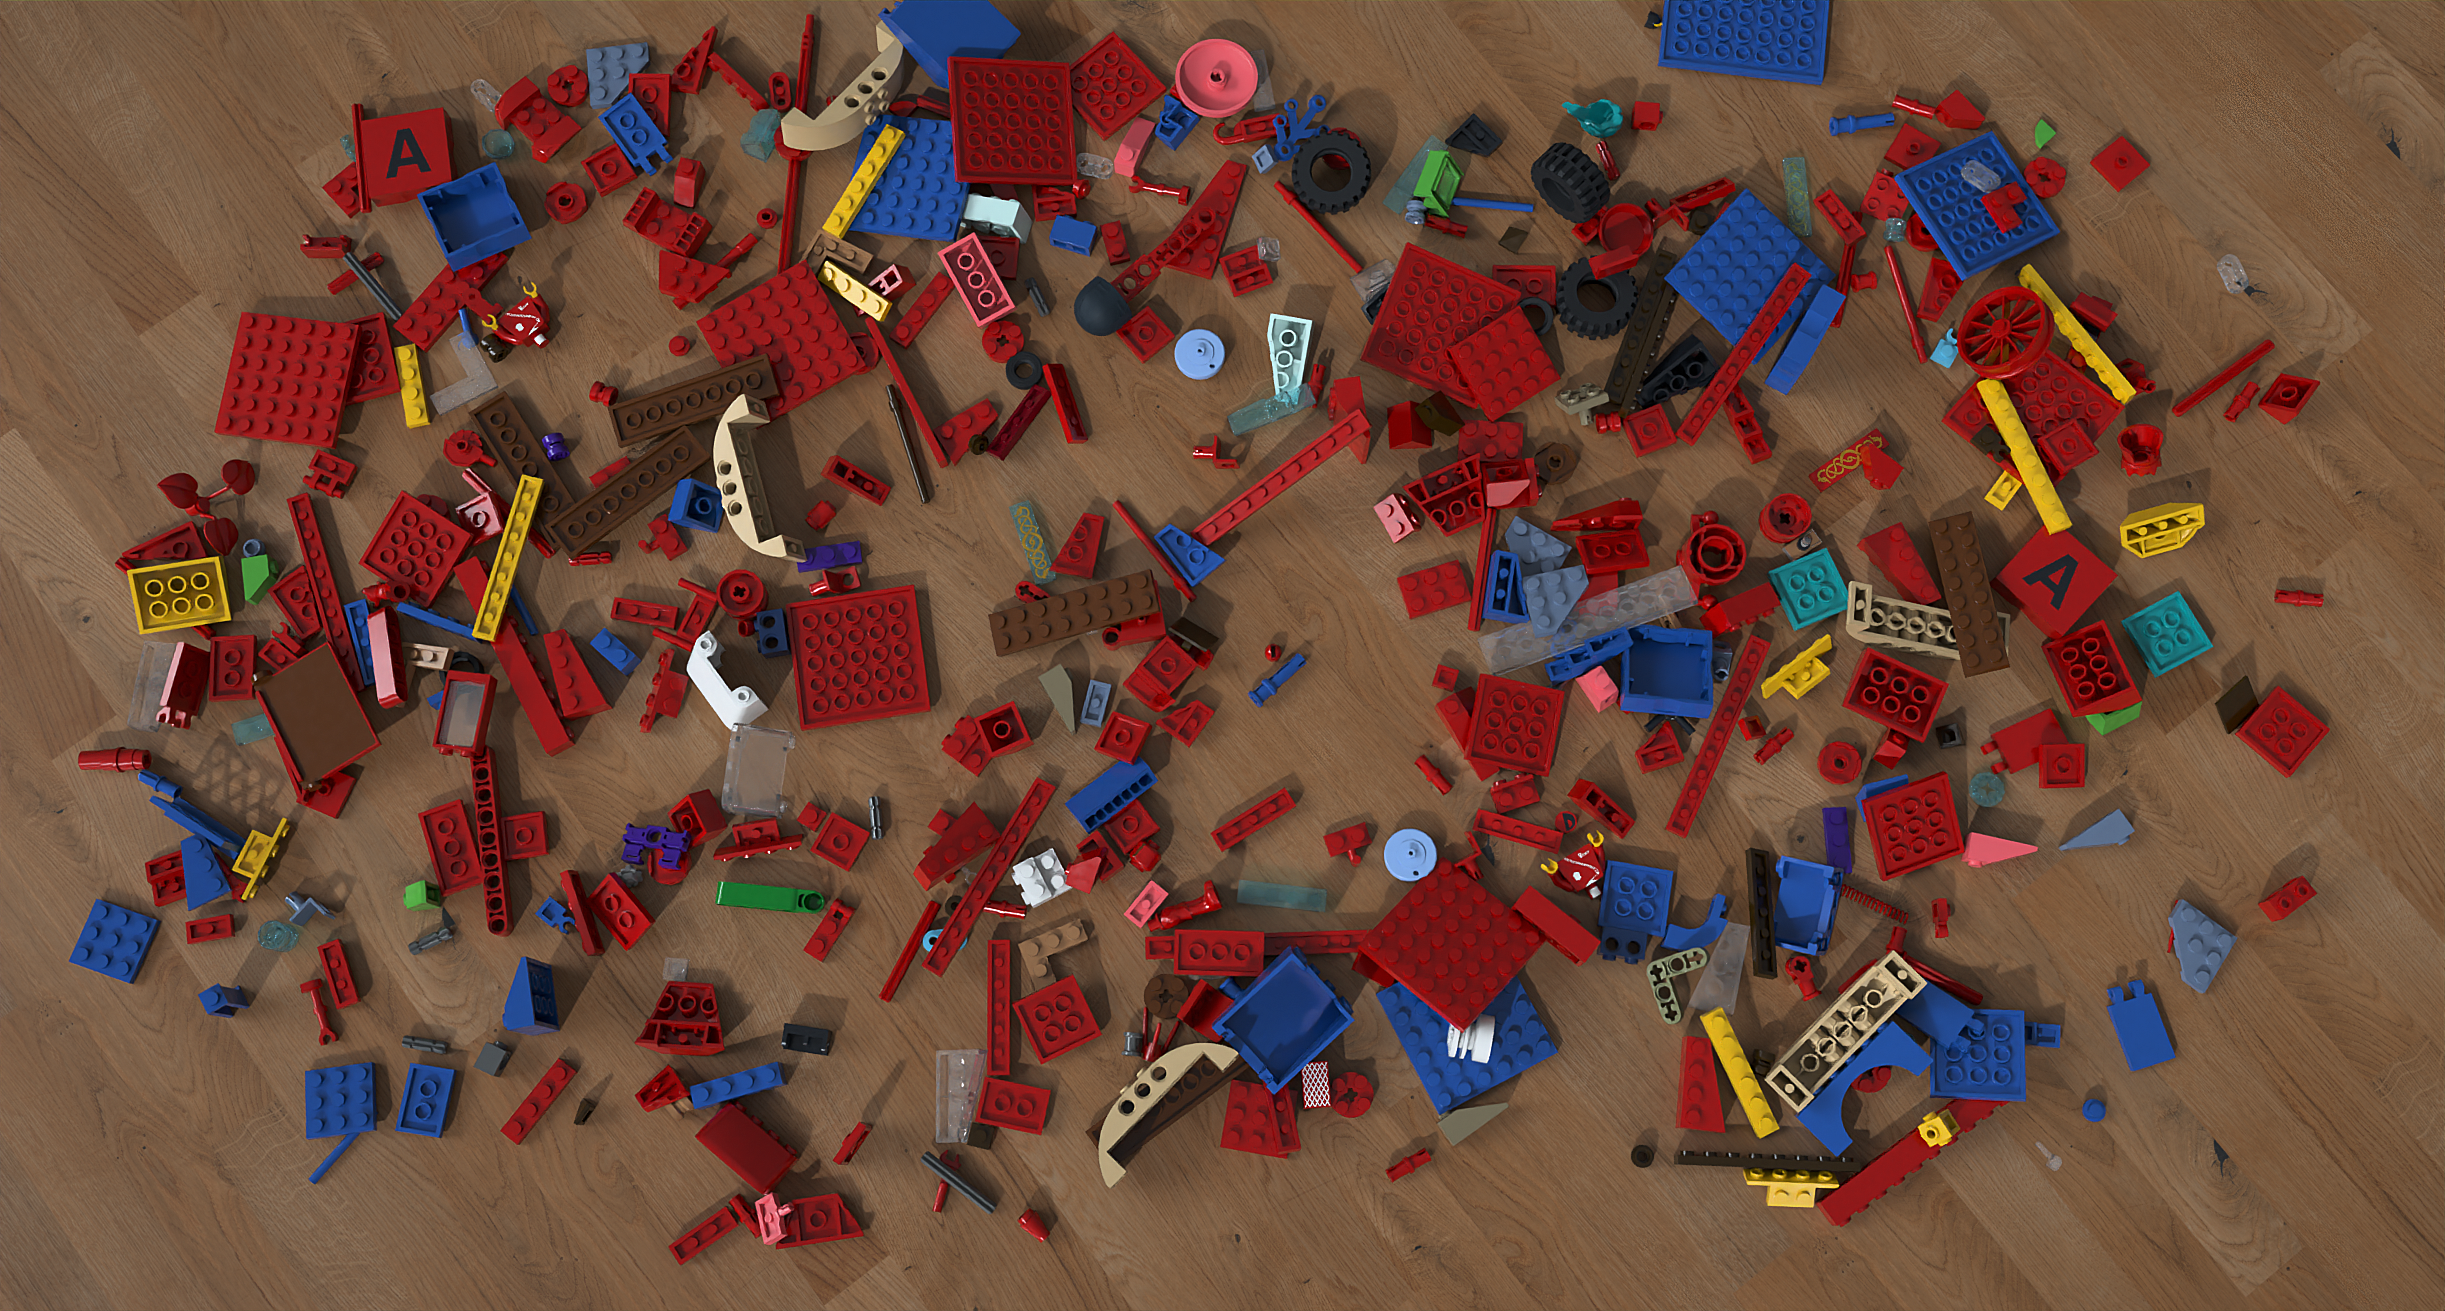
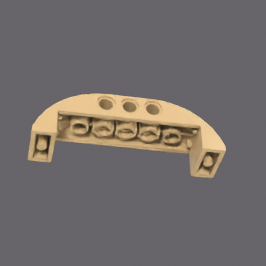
M882 20L876 25L878 51L881 54L815 120H812L794 107L781 120L783 139L786 146L808 151L825 150L840 146L858 136L868 125L871 126L875 122L876 117L888 109L901 88L905 64L903 45Z
M742 394L725 412L715 435L713 448L714 466L717 476L716 484L722 495V506L726 510L734 531L749 547L762 554L784 560L806 562L807 558L801 540L784 535L776 537L748 431L770 422L765 402Z
M1855 581L1849 583L1846 631L1852 637L1874 646L1927 657L1960 660L1948 610L1873 595L1872 585ZM1997 612L2008 656L2010 614Z
M1892 950L1862 974L1802 1033L1775 1063L1764 1080L1799 1113L1814 1098L1812 1094L1907 999H1913L1927 982Z
M1194 1043L1181 1046L1160 1057L1149 1068L1144 1066L1136 1075L1137 1081L1133 1085L1128 1083L1120 1091L1122 1096L1111 1108L1104 1121L1098 1146L1102 1176L1110 1189H1113L1128 1174V1171L1110 1154L1114 1147L1203 1054L1224 1073L1239 1057V1053L1236 1050L1214 1043ZM1158 1069L1166 1070V1077L1162 1080L1155 1079L1154 1075ZM1144 1085L1149 1086V1095L1141 1097L1139 1095L1140 1087ZM1126 1102H1133V1112L1129 1114L1124 1113V1104Z

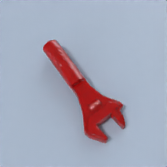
M215 852L233 889L231 891L232 900L237 899L239 902L245 903L241 899V895L244 894L248 884L239 880L219 854Z
M946 1150L940 1155L939 1159L953 1171H956L961 1167L959 1154H957L953 1162L946 1159L949 1151ZM942 1178L932 1211L939 1213L942 1211L948 1189V1182Z

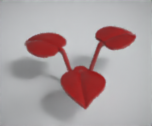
M238 459L227 461L222 466L221 477L228 485L206 497L195 493L198 489V483L189 474L176 473L161 480L157 487L175 507L185 509L186 513L190 516L200 515L201 518L212 519L204 524L205 537L219 554L223 556L229 555L238 539L236 525L228 518L217 519L216 516L206 512L210 508L209 500L232 488L237 495H243L253 488L255 473L251 464L248 461Z

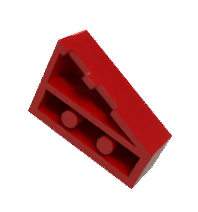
M1767 582L1719 602L1702 615L1699 620L1705 630L1712 631V640L1728 632L1732 633L1739 630L1745 624L1749 626L1757 622L1761 616L1765 619L1775 614L1774 609L1780 606L1781 603L1771 584Z

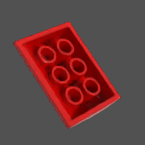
M1360 376L1334 380L1333 387L1330 388L1329 408H1327L1328 419L1333 421V426L1358 408H1361L1367 417ZM1369 430L1347 445L1361 464H1366L1371 438Z
M2104 619L2041 646L2073 718L2121 710L2143 701Z
M1867 647L1861 652L1853 670L1842 707L1924 743L1949 684Z

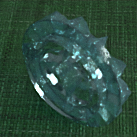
M1990 772L1977 774L1969 784L1971 798L1983 807L1997 805L2003 800L2002 798L2006 791L2003 786L2004 782L1998 778V775ZM1987 782L1989 787L1995 790L1990 792L1988 796L1986 791L1981 789V787L1987 785Z

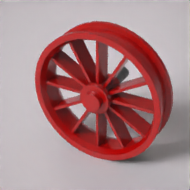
M2009 286L1997 289L1982 297L1966 313L1957 334L1958 352L1961 358L1982 377L2000 380L2017 376L2031 368L2047 351L2055 330L2054 315L2049 306L2034 291L2028 288ZM2017 301L2010 314V302ZM2029 301L2035 303L2024 311ZM2002 306V318L1997 319L1992 311ZM2038 313L2041 314L2040 319L2029 321ZM1989 314L1995 321L1992 326L1981 323ZM1976 329L1989 332L1973 337ZM2038 329L2035 337L2021 334ZM2019 340L2030 342V344L2025 349V346ZM1982 344L1980 347H1978L1975 351L1971 353L1972 346ZM2009 346H2013L2019 355L2009 361ZM2001 351L2000 364L1992 366ZM1987 354L1982 365L1976 363L1979 359H1981L1984 355Z

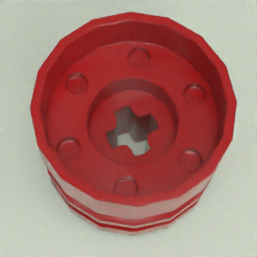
M1780 494L1761 510L1758 519L1759 529L1763 536L1771 542L1778 544L1789 543L1803 534L1810 526L1812 518L1811 508L1807 501L1797 494ZM1782 517L1785 519L1783 524L1779 522Z

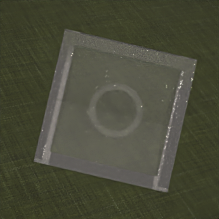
M1386 259L1350 278L1351 283L1365 304L1391 281L1396 266Z

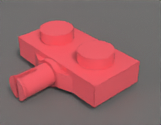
M771 1192L755 1202L763 1241L766 1245H772L787 1236L784 1215L794 1210V1205L791 1202L781 1207L778 1194Z

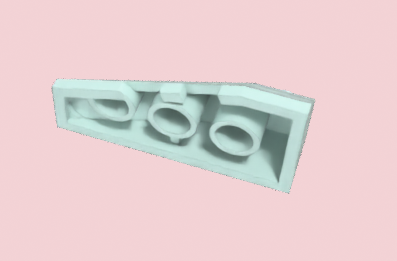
M1277 314L1270 315L1267 337L1277 401L1298 405L1315 321Z

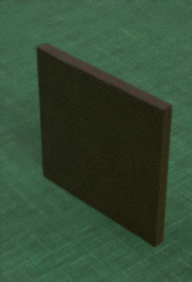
M1183 616L1168 629L1184 639L1181 647L1187 651L1196 646L1206 652L1219 640L1218 637Z
M2246 675L2215 703L2227 734L2233 732L2259 706L2249 678Z

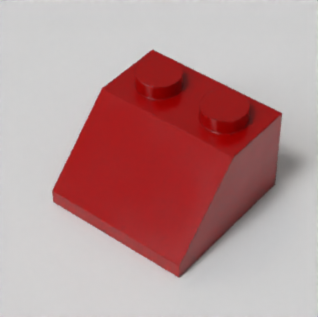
M1014 701L974 718L991 759L1016 753L1035 744L1021 711Z
M710 789L688 794L667 813L677 833H684V830L691 834L688 851L717 837L728 827Z

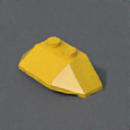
M2167 503L2129 514L2120 525L2122 546L2140 558L2183 547L2194 536L2196 531L2205 525L2203 504Z

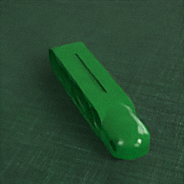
M719 881L715 904L730 907L817 914L824 909L825 898L822 894L813 890Z

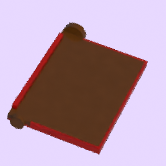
M325 642L275 674L271 670H263L251 677L250 680L256 691L257 699L303 790L311 792L319 790L322 787V781L382 745L331 642Z

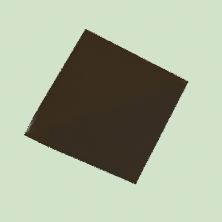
M1509 226L1498 244L1516 254L1526 240L1528 232Z
M1958 723L1936 728L1941 749L1966 745Z
M583 1098L580 1102L574 1124L584 1125L596 1106Z

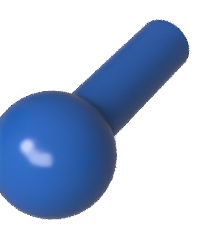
M460 309L458 311L464 331L462 344L469 349L475 348L479 343V338L472 331L467 309Z

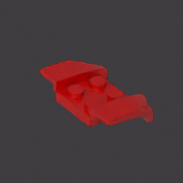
M526 76L505 91L495 106V117L502 130L505 132L512 123L533 143L531 146L532 159L542 163H547L564 144L582 130L568 115L565 116L540 93L539 88Z
M1172 632L1138 664L1134 672L1122 685L1145 706L1156 713L1161 712L1176 702L1170 695L1197 667L1203 672L1207 670L1215 656L1210 649L1204 652L1193 646L1192 649L1187 651L1181 647L1184 639Z

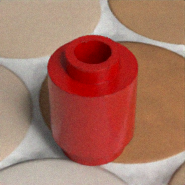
M820 500L807 513V517L804 520L817 532L819 529H823L836 516L834 512L836 508L828 500L826 502Z

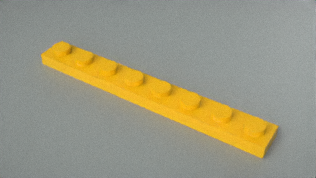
M2030 263L2024 266L2018 275L2021 285L2034 291L2049 306L2060 332L2070 339L2074 349L2078 352L2080 351L2085 357L2086 363L2095 369L2099 374L2100 380L2112 390L2114 397L2123 404L2131 401L2137 393Z
M1986 379L1978 382L1977 388L2006 446L2011 450L2010 455L2049 534L2051 535L2070 528L2072 523L2001 380Z
M527 475L521 476L472 632V636L475 638L493 642L496 640L545 483L543 479Z

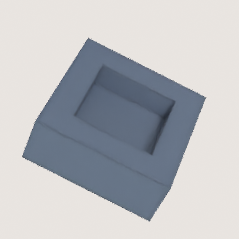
M1265 144L1252 155L1260 174H1266L1279 162L1269 144Z

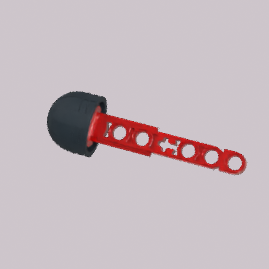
M1209 207L1201 208L1190 220L1181 225L1147 256L1143 254L1111 283L1096 276L1089 284L1085 285L1074 303L1075 318L1081 328L1096 336L1110 335L1122 328L1124 324L1132 319V312L1127 303L1161 274L1160 270L1192 243L1201 232L1203 233L1213 224L1216 218L1214 210ZM1202 212L1209 213L1211 221L1208 223L1203 222L1200 219V214ZM1187 225L1195 227L1196 234L1194 236L1186 234L1185 227ZM1171 239H1178L1181 247L1173 249L1170 245ZM1167 249L1168 253L1163 257V260L1157 261L1156 257L1158 255L1156 253L1161 254ZM1147 265L1151 271L1150 275H1142L1139 270L1140 266ZM1127 278L1133 279L1135 288H1126L1124 280Z

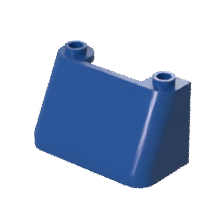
M1782 855L1776 864V872L1779 873V877L1782 880L1774 913L1775 945L1814 956L1825 955L1830 944L1844 869Z

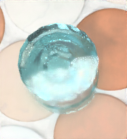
M268 921L260 927L257 938L261 946L266 949L287 952L296 946L298 933L289 924L279 921Z

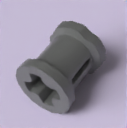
M1124 1032L1125 1045L1121 1055L1141 1057L1142 1053L1139 1051L1143 1034Z

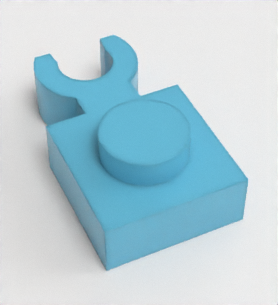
M1952 328L1945 334V340H1939L1930 357L1931 360L1946 368L1951 366L1958 353V348L1955 346L1957 345V339L1951 336Z

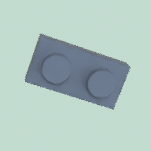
M1090 680L1080 723L1102 727L1112 688L1111 684Z

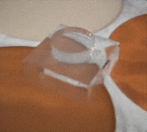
M1268 237L1257 239L1259 259L1275 262L1281 259L1279 239Z
M666 957L662 979L686 982L690 960Z

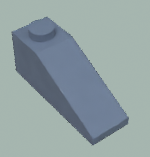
M2117 809L2059 846V849L2065 851L2110 846L2118 843L2120 846L2131 839L2129 835L2135 830L2120 809Z

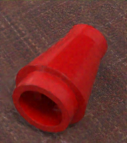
M1029 1208L1017 1220L1020 1223L1019 1227L1038 1239L1040 1243L1050 1235L1036 1210L1033 1211Z

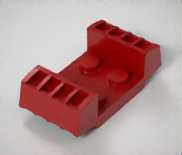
M645 186L622 220L625 227L636 232L641 237L671 253L693 259L707 234L712 229V225L706 218L695 212L690 215L661 200L655 191Z

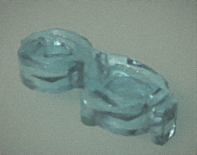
M344 135L340 138L341 145L349 158L356 163V156L352 152L355 149V144L350 146L347 139L349 135Z

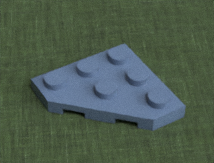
M647 42L586 50L590 105L592 109L608 108L615 105L621 94L629 90V73H641L651 65Z
M1515 516L1505 533L1506 543L1510 552L1518 554L1522 577L1559 570L1572 548L1518 516Z
M1584 565L1522 577L1523 593L1526 597L1525 603L1535 639L1557 634L1565 619L1569 617L1582 594L1588 589L1589 582Z
M2182 899L2177 902L2168 917L2169 925L2173 928L2175 937L2173 943L2176 956L2181 964V979L2197 992L2205 993L2236 942L2237 937Z

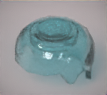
M492 129L482 137V148L488 157L493 160L502 161L513 154L515 141L509 132L503 129Z

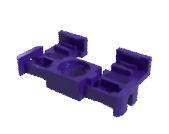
M631 823L626 825L625 830L627 834H623L622 838L626 845L621 860L628 864L644 865L640 853L643 852L642 850L645 847L663 849V858L659 859L658 864L662 868L681 870V866L678 865L682 853L680 850L686 852L691 840V834L688 831L684 830V833L672 832L667 827L647 825V829L636 828ZM656 833H661L660 840L653 842V836Z

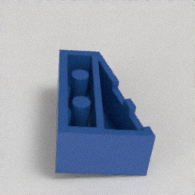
M1496 550L1491 555L1482 618L1523 626L1530 620L1525 604L1526 597L1523 593L1518 554Z

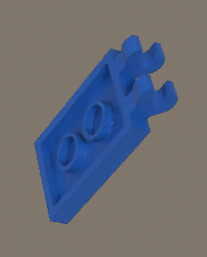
M631 92L598 117L636 168L641 165L646 173L652 176L657 170L648 160L651 156L658 153L667 164L673 160L671 154L664 147L669 142Z
M1925 980L1927 984L1913 999H1907L1894 1014L1948 1050L1954 1045L1967 1054L1972 1047L1971 1042L1959 1035L1967 1027L1980 1036L1985 1030V1024L1973 1018L1975 1015L1973 1010Z
M2142 980L2128 983L2133 998L2125 1001L2121 986L2107 989L2108 996L2113 1005L2106 1007L2130 1071H2136L2176 1058L2152 993H2144Z

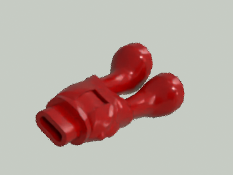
M1210 879L1204 883V894L1199 898L1168 906L1162 909L1160 914L1156 913L1155 918L1147 921L1150 931L1152 932L1159 928L1166 930L1186 920H1193L1195 915L1223 908L1213 881Z

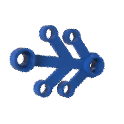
M1315 95L1309 100V109L1299 123L1297 122L1296 115L1298 102L1295 99H1289L1285 102L1284 108L1287 111L1291 133L1287 140L1284 126L1287 123L1286 117L1284 115H1277L1273 119L1278 143L1274 146L1273 151L1279 161H1288L1293 157V154L1298 153L1301 145H1294L1297 139L1309 138L1313 135L1316 137L1321 132V128L1326 133L1330 131L1327 125L1304 130L1314 115L1325 109L1326 100L1323 96ZM1316 100H1320L1321 106L1316 104ZM1289 102L1293 103L1294 109L1288 106ZM1277 118L1282 120V125L1277 123ZM1282 147L1287 149V154L1282 152Z

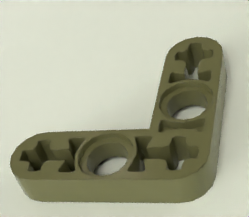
M1703 947L1692 948L1653 961L1647 966L1648 979L1661 1016L1667 1024H1677L1684 1018V1010L1672 977L1706 966L1710 961V954ZM1697 952L1698 954H1703L1704 958L1701 959V963L1698 960L1689 963L1688 958L1695 957ZM1675 958H1680L1684 963L1680 971L1673 967ZM1656 966L1662 968L1663 972L1660 973V977L1653 972ZM1663 979L1667 980V982H1663L1657 985L1656 981H1661ZM1663 986L1668 987L1671 991L1668 999L1660 995V989ZM1674 1000V1004H1670V1006L1664 1005V1003ZM1671 1009L1672 1011H1677L1678 1015L1675 1016V1020L1673 1017L1668 1016Z

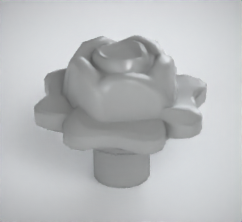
M627 865L625 869H621V872L616 873L628 888L638 885V882L643 881L642 872L636 871L633 865Z

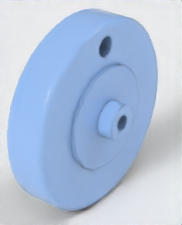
M1194 329L1185 333L1178 340L1175 347V361L1179 370L1184 375L1197 380L1208 379L1216 375L1223 367L1225 347L1222 340L1215 333L1206 329Z
M1413 828L1400 830L1394 833L1386 843L1384 850L1385 865L1388 871L1401 881H1420L1422 877L1427 876L1435 867L1437 861L1435 843L1429 835L1421 830Z

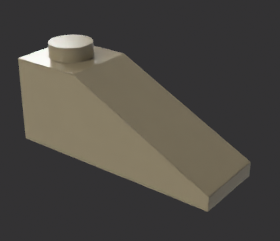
M1059 664L1038 678L1073 736L1076 734L1074 694L1071 682L1074 678L1068 667L1064 669Z
M1507 1103L1459 1109L1453 1112L1448 1109L1439 1116L1441 1121L1436 1124L1451 1146H1455L1508 1108L1509 1105Z

